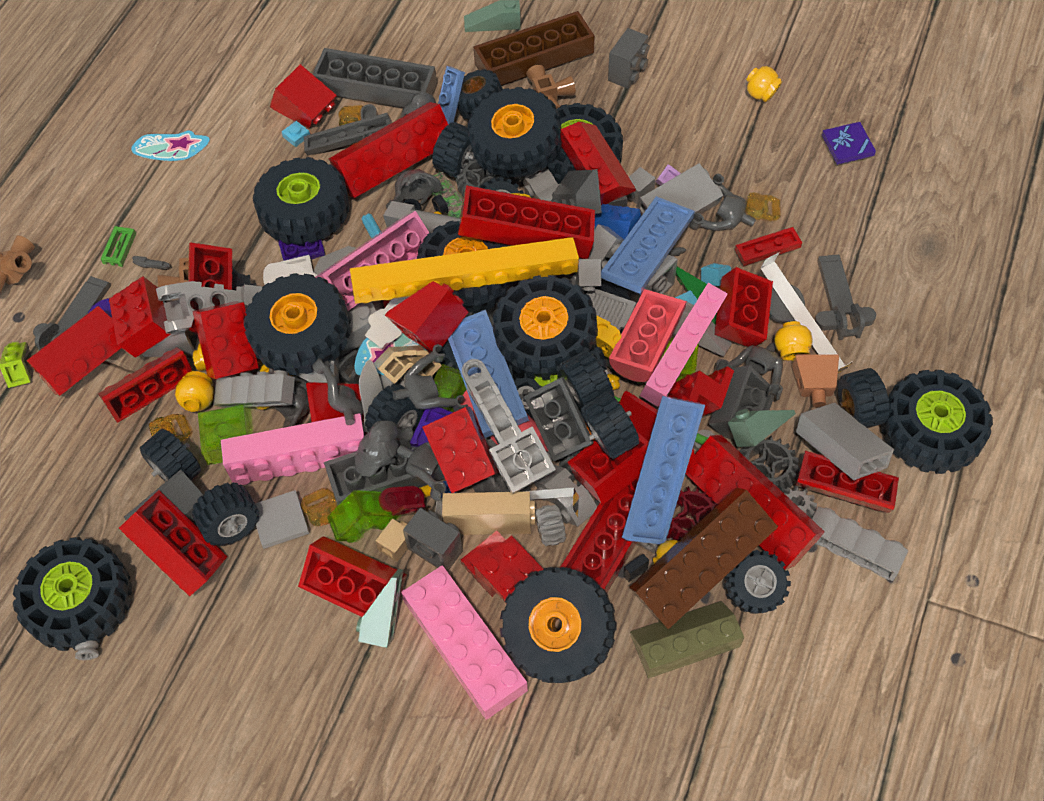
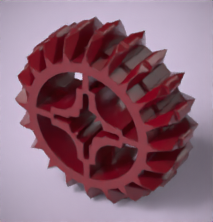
M689 486L686 487L685 492L680 490L675 509L681 506V513L677 514V517L672 518L666 539L673 537V540H681L718 504H714L715 502L712 500V497H707L706 491L702 494L699 493L698 487L695 488V491H691Z

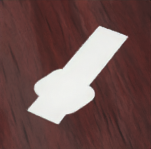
M408 296L391 299L385 309H379L369 316L368 322L371 327L365 336L381 349L385 343L392 342L402 334L385 314L407 299Z

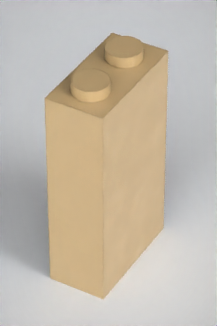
M510 492L443 493V522L455 525L459 529L460 535L493 534L495 531H498L500 534H531V525H535V500H530V492H515L512 495Z

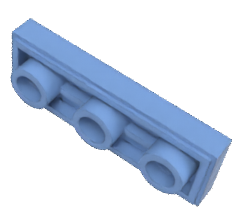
M446 66L438 101L448 125L454 122L465 72L452 66Z

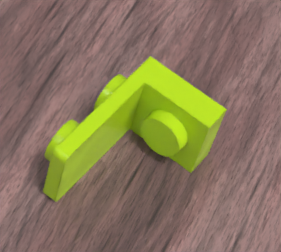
M12 342L3 349L0 369L8 388L31 382V376L24 361L27 349L26 342Z

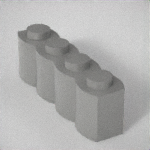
M546 167L543 170L536 171L533 175L516 178L518 182L521 181L525 185L524 190L527 195L546 201L553 199L552 194L559 186Z
M275 370L274 374L268 372H257V375L240 373V376L230 375L216 379L214 405L223 408L292 405L295 377L288 376L286 371Z
M817 508L812 520L825 533L815 543L816 545L826 547L834 554L848 558L853 563L870 569L885 579L894 581L908 553V550L900 542L885 540L879 532L873 529H863L853 519L840 518L830 508Z

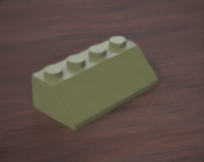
M722 601L687 612L669 629L660 622L630 631L631 638L648 679L740 648L744 640V635L734 613Z

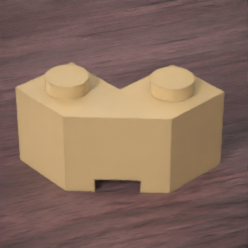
M420 345L388 347L374 362V365L395 384L410 367L429 353ZM433 361L424 367L418 375L433 376L442 365L439 362Z

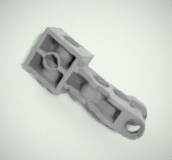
M190 281L156 288L158 301L180 299L184 319L171 322L164 321L166 334L187 331L192 326L194 319L192 311L195 310L191 308L190 301H195L199 309L215 306L212 303V297H215L220 301V305L239 301L244 302L245 309H247L249 303H252L253 296L262 290V286H237L235 291L226 290L224 285L214 284V288L201 287L202 282Z
M471 359L465 362L462 367V375L467 384L468 392L498 445L489 449V454L511 495L553 473L556 469L533 426L521 432L484 363L478 359ZM471 368H480L481 373L468 376V371Z

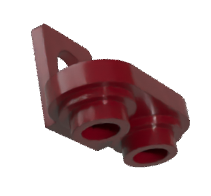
M416 486L391 487L383 490L379 495L381 508L387 512H392V516L414 514L419 508H425L424 494Z

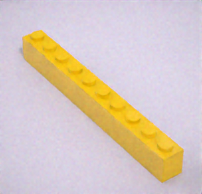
M572 237L350 268L354 301L355 304L410 297L432 281L441 286L445 283L453 290H460L463 288L533 279V276L539 275L541 277L567 275L578 272L579 257Z

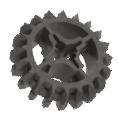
M474 158L473 161L467 160V164H463L464 169L460 170V175L457 176L456 182L459 193L464 197L466 185L479 188L486 181L493 178L496 180L501 176L488 172V169L482 168L478 160Z
M771 435L768 440L764 439L754 447H743V449L739 450L748 460L755 455L761 454L760 458L755 459L751 463L783 493L785 488H791L792 484L796 482L797 474L800 470L798 466L799 458L795 457V450H789V443L781 444V438L773 441ZM785 470L783 475L774 478L775 473Z

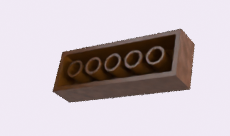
M579 11L473 46L474 63L479 71L482 69L493 71L497 75L500 84L503 85L526 77L528 69L534 65H542L546 70L594 53L595 36Z
M737 487L629 588L655 618L669 629L775 531L778 526L747 490Z

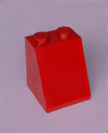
M300 64L275 88L270 108L309 129L313 124L318 125L324 117L323 114L326 111L329 113L335 107L334 101L337 95Z
M432 281L387 311L385 316L406 337L432 352L435 345L443 346L469 312L463 306L464 301L458 296L453 295L454 290L445 283L441 286Z
M306 383L311 422L344 417V413L336 411L330 406L327 383ZM337 383V385L352 388L357 399L361 401L359 384ZM363 413V414L361 415V418H362V422H363V425H364V413Z

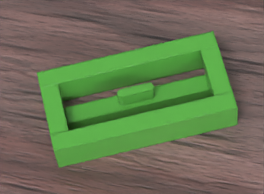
M114 226L101 256L103 264L107 265V263H110L113 266L118 264V266L123 267L136 236L134 229ZM114 247H116V249H115V251H114V253H113V256L110 257L111 254H112V251H113Z

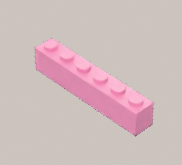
M708 282L640 394L641 397L658 407L660 406L662 396H667L726 298V292Z

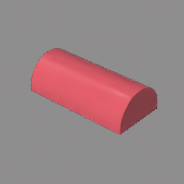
M644 289L621 334V339L609 357L611 367L618 374L636 382L648 381L656 369L686 308V301Z

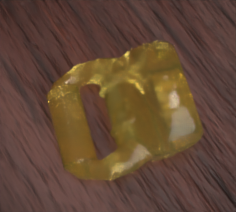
M363 106L342 107L339 111V126L361 120V109Z
M755 192L749 193L746 212L757 220L762 218L769 221L778 220L781 217L780 200L772 195H761ZM768 201L772 202V215L768 214Z
M182 414L157 417L148 424L151 436L160 429H165L174 434L180 441H184L192 433L185 416ZM176 419L183 435H176L172 420Z
M328 488L316 490L305 495L302 499V510L308 515V519L313 526L327 525L337 519L340 514L334 493ZM328 496L327 499H324L323 501H321V502H319V503H317V504H315V505L313 504V505H311L310 507L307 506L308 504H310V503H312V502H315V501H317V500H319V499H321V498H323V497Z

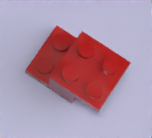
M727 366L714 371L708 376L699 370L675 381L668 397L704 404L705 408L702 416H705L722 408L734 370Z
M495 531L460 559L461 564L491 597L497 593L504 602L508 594L513 593L515 590L514 586L520 580H525L528 577L527 575L534 571L544 570L512 535L505 539L498 531Z

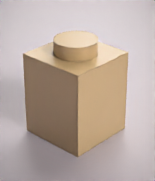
M392 519L376 539V545L380 552L398 562L407 550L403 529L407 524L403 521L399 523Z

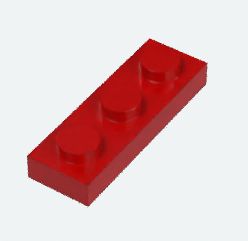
M790 227L735 245V252L743 266L767 259L777 253L783 254L801 248L802 241L794 227Z

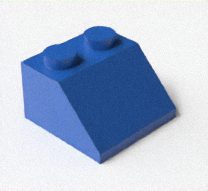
M602 204V213L595 214V226L597 227L600 224L609 227L621 238L625 239L641 218L640 209Z

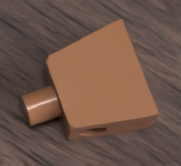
M839 354L795 355L792 368L799 394L802 397H812V406L814 407L825 406L826 397L832 396L836 389Z

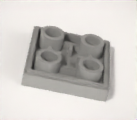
M296 490L255 503L260 512L258 515L260 517L259 521L255 524L263 549L309 534Z

